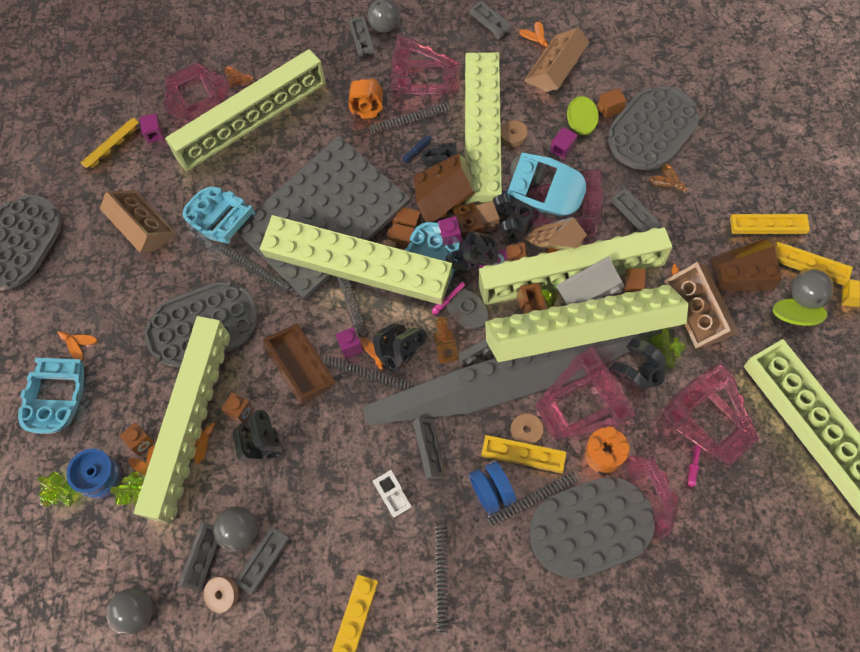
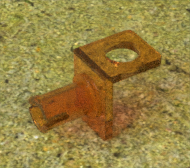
M436 318L437 332L433 333L439 362L446 363L458 360L455 338L452 330L448 329L447 318ZM444 349H452L453 354L450 357H444L442 355Z

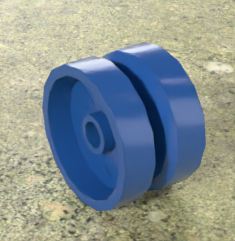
M92 448L77 453L71 459L67 467L66 478L68 484L75 491L92 499H102L111 495L118 488L122 479V470L120 464L102 450Z
M495 460L485 464V474L479 469L468 473L472 487L488 515H492L500 510L499 501L506 507L516 502L513 488L503 469Z

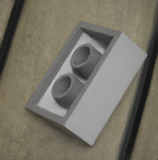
M609 256L556 285L567 305L570 303L586 302L590 299H602L611 295L616 296L625 288Z

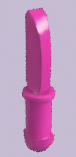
M461 282L446 298L444 297L442 305L436 304L432 308V313L438 314L450 303L449 300L465 284Z
M699 443L695 445L693 461L689 465L690 470L687 484L690 487L696 485L698 470L700 469L698 460L701 444Z

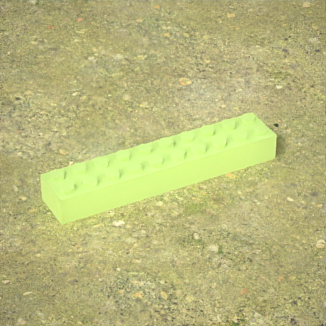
M308 49L179 130L171 133L165 139L175 158L187 172L322 87L326 82L321 61Z
M499 52L466 53L465 159L471 166L475 193L465 200V205L470 203L479 205L491 202L495 196L502 194Z
M274 215L271 216L260 247V251L268 258L440 305L443 303L453 271L452 263Z
M665 227L660 229L652 228L642 233L634 232L624 237L616 236L606 241L598 240L588 245L581 244L576 249H559L556 252H545L538 256L523 257L516 261H504L498 265H486L479 269V289L483 303L489 305L516 299L519 288L523 285L539 283L542 293L558 289L556 285L608 256L618 275L626 274V269H649L663 266L670 254L672 244Z
M662 285L657 288L626 292L622 295L607 296L602 299H590L586 302L570 303L566 306L551 307L546 310H534L530 313L514 314L505 318H494L493 320L485 321L486 342L497 361L502 362L687 324L688 303L670 285Z
M196 317L133 514L169 524L177 515V502L183 495L184 487L182 486L190 472V467L188 466L190 460L195 456L196 440L201 436V424L206 419L208 412L207 404L213 397L212 388L214 382H217L219 377V365L224 361L225 346L230 341V335L220 320Z
M784 339L751 357L744 365V368L860 516V433Z

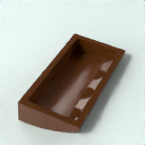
M298 323L263 339L265 350L300 406L315 399L336 384Z

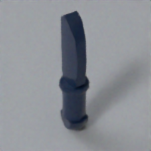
M431 135L424 137L409 152L403 155L402 161L407 163L414 155L418 154L432 140Z

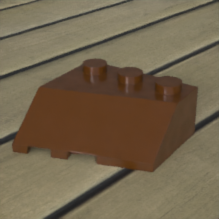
M460 153L414 175L416 203L425 222H435L440 217L444 218L448 215V210L453 206H459L475 193L471 166Z
M766 239L711 258L715 284L719 292L775 290L782 280L775 246Z

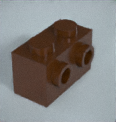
M475 203L453 207L454 215L451 217L456 216L462 242L470 231L484 233V226Z

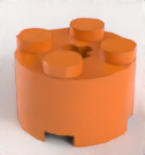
M374 78L353 81L349 89V110L352 114L361 115L363 119L376 117L377 113L380 110L382 111L383 89L378 84V81Z
M614 427L600 428L594 431L588 439L585 448V459L594 471L611 474L618 471L628 457L630 446L626 437ZM603 449H608L610 453L608 451L605 453Z

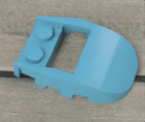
M522 153L507 194L529 204L536 211L557 216H569L576 212L582 203L586 192V181L579 171L558 160ZM538 162L557 168L544 203L525 197Z
M217 187L202 189L183 209L184 219L193 228L210 240L227 244L230 243L229 239L251 215L255 216L256 214L251 205L247 206L244 200L236 197L233 192H224L221 188ZM231 206L234 207V208L225 216V218L214 228V230L211 231L210 229H211V228L215 225V223L226 213V211H227Z
M426 222L416 227L413 231L407 249L405 248V251L446 261L448 253L456 250L459 251V242L443 246L438 223ZM452 269L453 271L449 280L448 287L454 277L455 269Z
M35 358L34 361L37 363L34 372H29L26 379L28 380L26 389L22 390L20 396L23 400L22 407L19 408L18 412L19 424L24 430L31 433H56L71 424L78 410L84 392V363L80 359ZM41 379L75 380L76 387L75 392H73L72 401L37 399Z

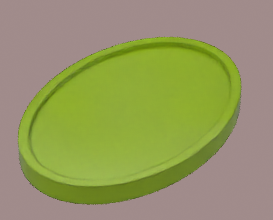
M576 97L570 102L567 110L569 126L580 135L592 133L598 123L597 107L587 97Z
M794 299L780 300L773 307V313L779 319L791 324L803 326L818 325L827 318V311L823 307L818 309L801 307Z

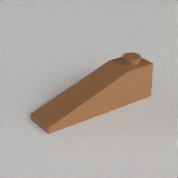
M571 217L538 226L524 239L539 247L565 250L578 248L583 243L582 240L587 234L575 218Z

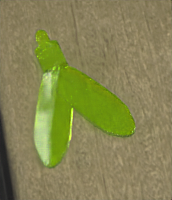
M543 289L541 295L546 299L548 309L555 307L554 301L557 300V293Z

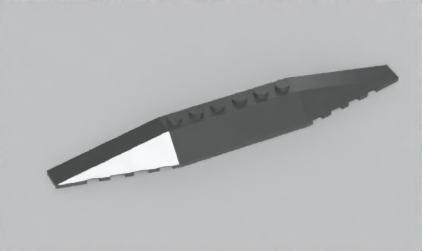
M663 329L502 362H498L495 358L448 373L362 408L368 426L390 424L396 421L407 422L417 418L431 419V417H450L457 414L468 415L580 380L592 371L595 372L603 365L617 360L618 357L625 353H629L630 351L626 346L632 338L649 342L664 334Z

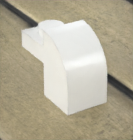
M391 470L373 480V484L393 518L411 508Z

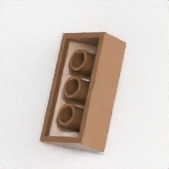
M576 27L555 35L524 81L546 92L558 90L589 44L588 39L580 28Z
M136 190L106 191L100 210L140 253L156 251L176 235V232Z
M696 262L664 280L666 285H670L688 303L687 324H685V327L696 349L724 341L739 333L705 264Z

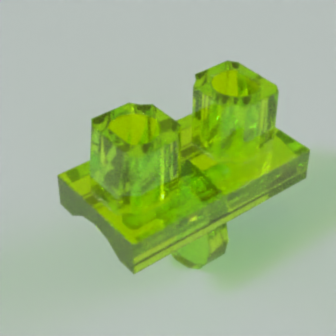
M668 328L662 329V334L652 336L653 346L656 348L664 347V352L661 353L666 357L668 369L674 368L673 352L676 358H680L681 352L686 350V344L680 343L678 337L673 338L674 343H672Z
M53 471L46 478L40 475L36 479L41 484V491L38 496L41 497L40 504L42 506L57 505L60 501L70 507L74 503L72 496L76 491L68 484V481L60 487L59 484L63 479L58 473Z
M131 472L129 477H123L122 483L128 485L111 487L110 493L115 494V505L129 504L130 495H135L134 505L136 506L142 488L138 484L143 485L144 478H139L138 472Z

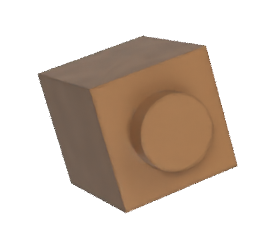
M493 201L475 205L484 226V232H492L498 229L499 216Z

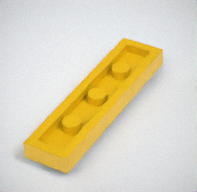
M135 118L128 120L80 163L85 168L89 166L93 168L99 163L98 158L102 155L104 157L112 151L111 147L114 144L119 145L125 140L123 136L127 133L129 135L137 129L136 125L139 122Z
M732 214L730 217L732 234H808L810 231L807 214Z
M780 242L775 244L779 264L800 271L810 269L824 271L832 278L833 282L845 285L850 280L852 266Z
M485 435L481 457L563 473L566 452Z
M357 575L332 652L357 651L379 583L378 581Z

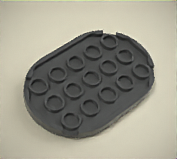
M661 86V88L656 89L650 87L639 92L613 121L610 127L608 143L611 152L620 162L634 169L651 170L666 165L684 146L697 127L699 114L697 113L695 102L683 91L668 86Z
M36 195L20 196V199L13 202L8 201L0 207V290L17 287L32 278L57 239L61 229V217L56 207L49 200Z
M229 282L212 283L174 297L161 304L153 312L154 315L150 322H147L145 341L149 351L158 361L171 367L180 368L197 316L220 320L230 335L229 344L224 349V353L241 346L252 335L258 319L257 307L251 295L244 288L232 285Z
M598 478L557 493L543 501L535 511L530 524V543L536 558L547 570L563 578L581 579L623 564L639 556L652 540L655 530V516L648 498L638 487L620 478Z

